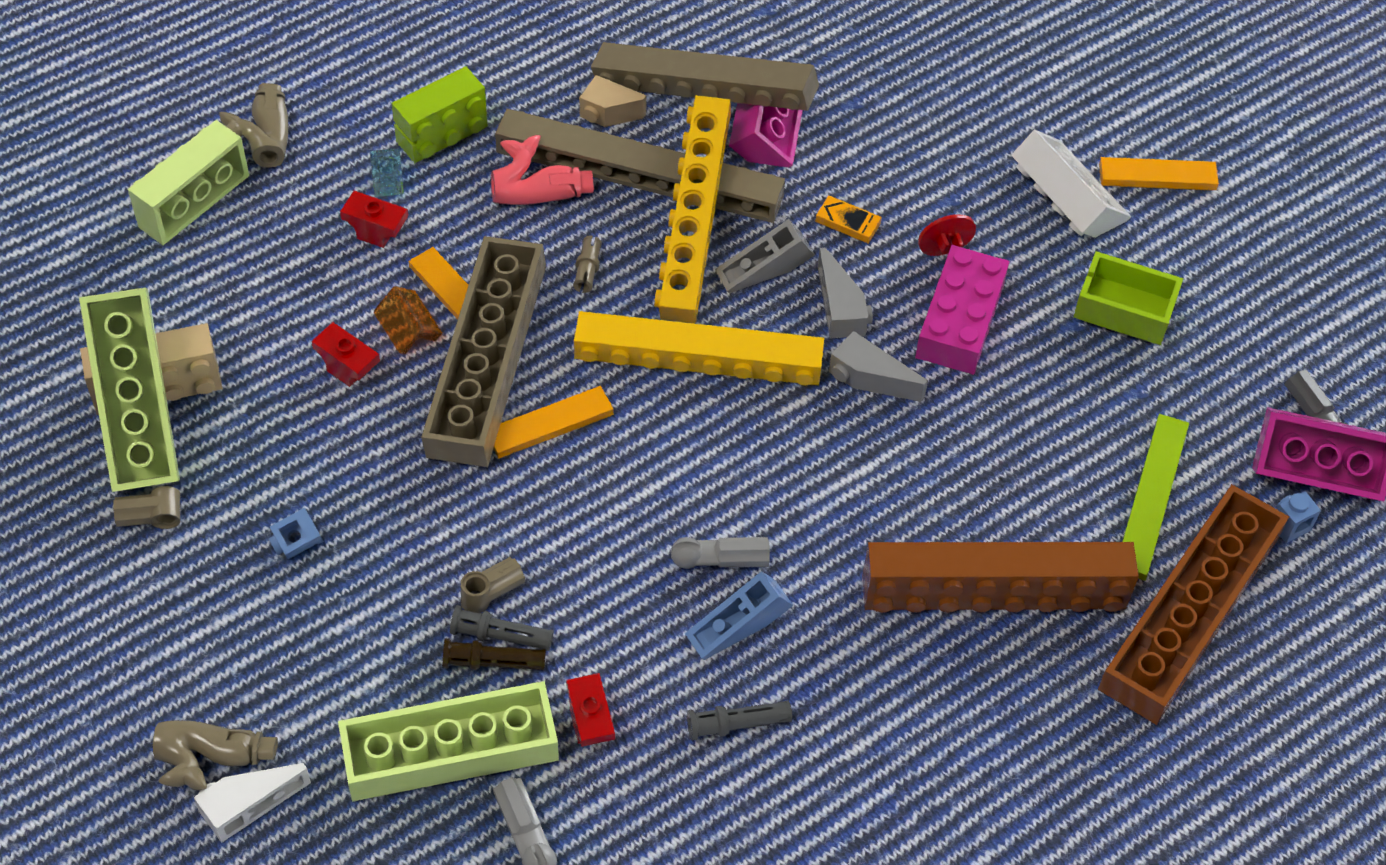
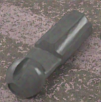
M1307 369L1298 371L1287 380L1285 386L1307 416L1347 424L1338 417L1334 411L1335 407Z

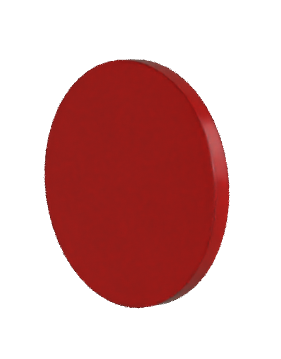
M962 214L939 218L930 223L920 233L918 238L919 248L923 253L930 256L948 254L951 245L963 248L973 239L976 233V225L971 217Z

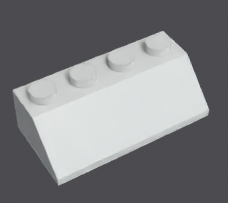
M1034 129L1011 155L1018 162L1016 168L1028 178L1031 177L1036 182L1033 185L1035 189L1043 196L1051 198L1053 201L1051 206L1062 216L1066 215L1071 220L1069 226L1080 236L1086 234L1096 238L1131 218L1130 214L1060 140Z

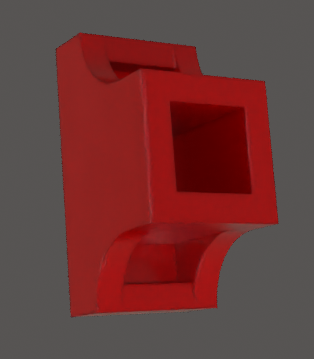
M353 190L341 209L340 215L342 220L348 222L355 229L357 239L384 248L390 237L395 238L407 220L408 209Z
M334 322L311 341L313 349L324 360L327 371L349 387L357 380L359 381L380 362L379 353Z
M600 673L566 680L570 714L578 744L580 743L581 747L615 740V730Z

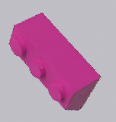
M737 103L729 146L748 162L789 168L793 166L802 110Z

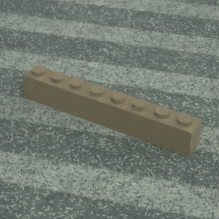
M606 42L602 43L591 65L594 77L595 75L634 91L695 98V95L730 99V102L788 108L791 110L808 111L819 87L815 67L811 64Z

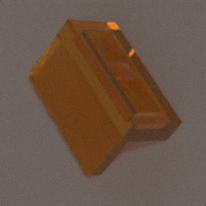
M393 286L374 310L376 318L400 354H406L418 339L436 342L442 335V331L415 290Z

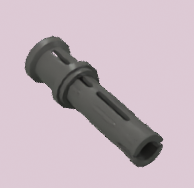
M460 605L455 606L450 624V634L452 635L457 633L477 636L479 641L487 640L489 637L546 649L547 651L551 648L554 630L492 618L493 615L488 611L477 613L463 610ZM464 621H466V622H471V623H476V625L469 624V623H464ZM506 630L532 635L533 637L506 632Z
M789 700L727 710L725 707L716 706L715 710L697 713L693 710H687V726L691 741L697 740L698 736L718 734L722 737L729 734L731 730L792 722V709Z

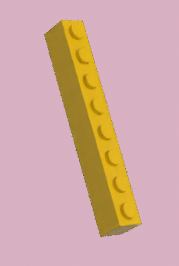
M579 311L574 337V359H581L586 362L599 361L616 365L644 366L649 369L663 368L678 372L690 371L706 373L708 375L736 376L741 379L754 378L770 382L782 381L805 386H819L824 338Z

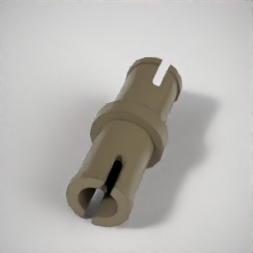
M591 235L584 237L581 254L577 257L575 263L577 273L573 287L576 291L580 292L583 282L584 288L582 293H588L592 290L594 275L600 266L598 256L602 241L595 237L594 245L591 246L593 237Z

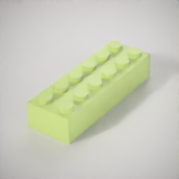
M139 288L79 297L112 492L179 481L180 476L148 289Z
M545 681L338 721L352 802L559 761L558 740Z

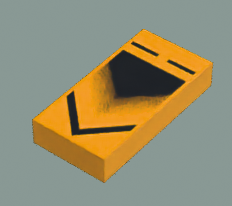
M828 195L816 214L815 222L869 244L881 224L882 217Z

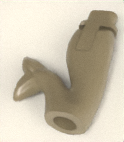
M261 83L255 92V98L252 103V116L256 124L241 119L232 113L220 112L219 116L221 122L240 137L244 136L249 141L252 157L256 164L270 168L281 165L285 158L289 128L285 94L282 92L281 86Z
M171 720L159 722L155 727L153 736L155 760L176 766L161 776L158 780L159 783L170 787L187 785L194 790H204L207 788L204 774L199 768L198 761L191 750L224 766H245L249 763L256 765L260 760H274L278 748L277 737H263V733L260 731L255 734L251 730L224 728L198 721Z

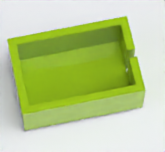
M467 66L391 103L393 120L396 123L394 124L396 142L414 164L488 127L485 87Z
M1095 251L1073 318L1161 345L1184 278Z

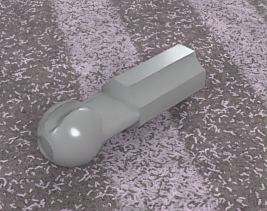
M683 537L673 544L671 558L678 567L684 569L718 565L719 567H769L770 546L768 537L719 538L718 540H696L691 537Z
M511 777L501 781L498 786L493 788V793L522 858V865H557L556 853L548 843L522 779Z

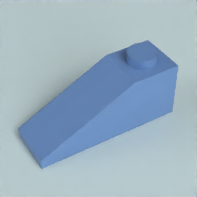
M761 571L689 629L685 635L700 657L706 660L767 627L791 608L793 604L777 581Z

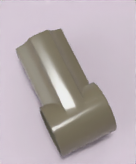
M161 486L153 489L151 494L115 497V500H113V511L116 526L152 524L160 529H171L180 524V491L174 487Z
M508 557L482 572L472 571L465 574L461 579L462 608L477 613L484 612L488 608L490 601L524 584L525 576L516 559ZM472 591H478V592H481V593L473 594V593H470V592H472Z

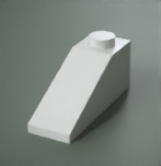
M300 763L224 777L217 782L207 784V788L200 790L199 794L194 797L199 813L222 843L309 785L311 781L307 767Z

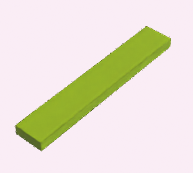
M1162 414L1158 415L1122 540V542H1134L1139 574L1138 579L1146 581L1189 427V422Z

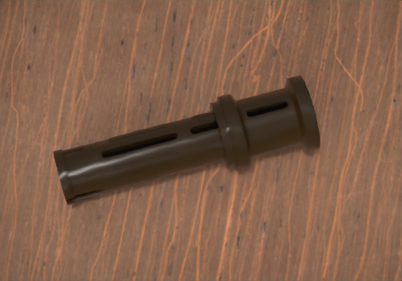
M445 638L442 668L448 669L449 666L470 667L472 671L480 669V666L544 671L546 649L482 646V642H479V640H473L472 643L451 642L450 638Z

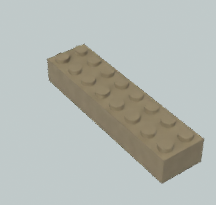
M484 236L421 436L426 458L488 467L546 269L543 244Z

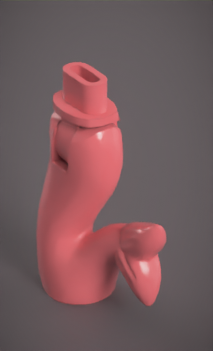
M531 136L523 143L515 140H504L500 142V145L513 158V161L509 165L491 172L492 199L494 203L529 205L559 201L574 196L581 197V194L594 192L592 171H580L579 167L572 169L569 166L555 165L543 168L528 178L521 180V177L530 166L541 136Z

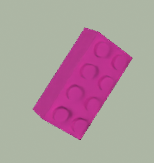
M951 245L919 335L915 358L969 374H975L1005 284L1010 261Z
M1267 407L1252 469L1256 474L1385 501L1386 433Z

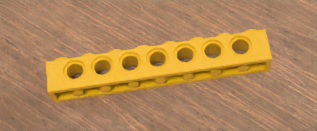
M695 95L694 106H688L686 123L690 124L689 132L684 131L682 149L686 150L685 158L680 157L678 162V175H681L680 183H675L673 191V201H677L676 210L671 209L669 214L668 226L672 227L671 236L666 235L664 242V253L668 254L667 262H661L659 280L663 281L662 290H656L654 307L659 308L660 319L688 323H696L731 117L730 99ZM704 128L711 129L707 132L701 131ZM698 154H706L707 156H705V157H697L696 155H698ZM696 179H700V180H702L703 182H701V183H693L692 181H693V180H696ZM691 205L698 206V208L694 210L688 209L687 207ZM687 231L694 233L691 236L682 235L684 232ZM681 258L690 259V261L686 263L678 262V260ZM679 284L686 286L682 290L673 289L675 285Z

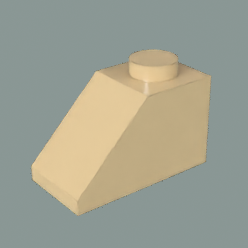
M595 75L579 97L580 117L603 127L643 119L646 116V95Z

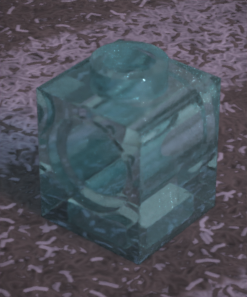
M400 148L370 151L375 197L404 194Z

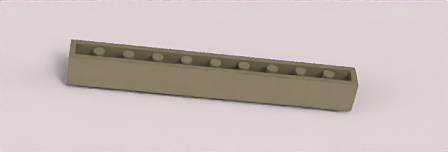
M506 109L495 133L496 153L510 156L500 145V142L504 140H515L523 143L531 136L540 135L541 138L531 162L547 166L564 165L572 167V169L579 167L580 171L591 170L594 178L673 197L675 183H680L681 175H678V162L680 157L685 158V153L661 146H654L606 132H599L511 109ZM723 163L715 208L774 223L784 197L785 178ZM696 179V180H693L692 182H693V183H701V182H703V181L700 180V179Z

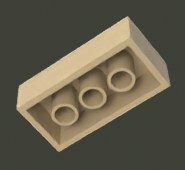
M208 323L155 333L167 400L174 401L182 397L209 394L223 389ZM80 348L84 378L96 413L99 415L88 348Z

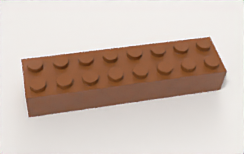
M1231 484L1105 670L1098 690L1157 725L1272 550L1290 516Z
M868 542L862 574L865 610H875L876 612H888L890 610H908L909 612H921L923 610H941L943 612H954L956 610H974L976 612L1007 610L1009 612H1019L1021 610L1036 609L1042 612H1051L1056 609H1071L1075 612H1083L1089 609H1104L1108 612H1116L1127 608L1139 577L1134 542Z

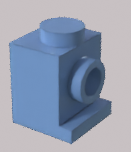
M1306 491L1288 495L1277 504V510L1290 516L1280 537L1285 543H1288L1312 530L1321 510Z
M305 508L270 526L274 536L270 537L269 540L277 555L284 553L287 559L316 544L324 542ZM292 533H300V540L294 543L289 541Z

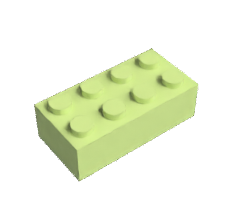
M215 120L186 144L181 145L167 159L158 163L148 174L135 181L128 188L138 227L161 245H165L248 178L249 172L242 138L218 120Z

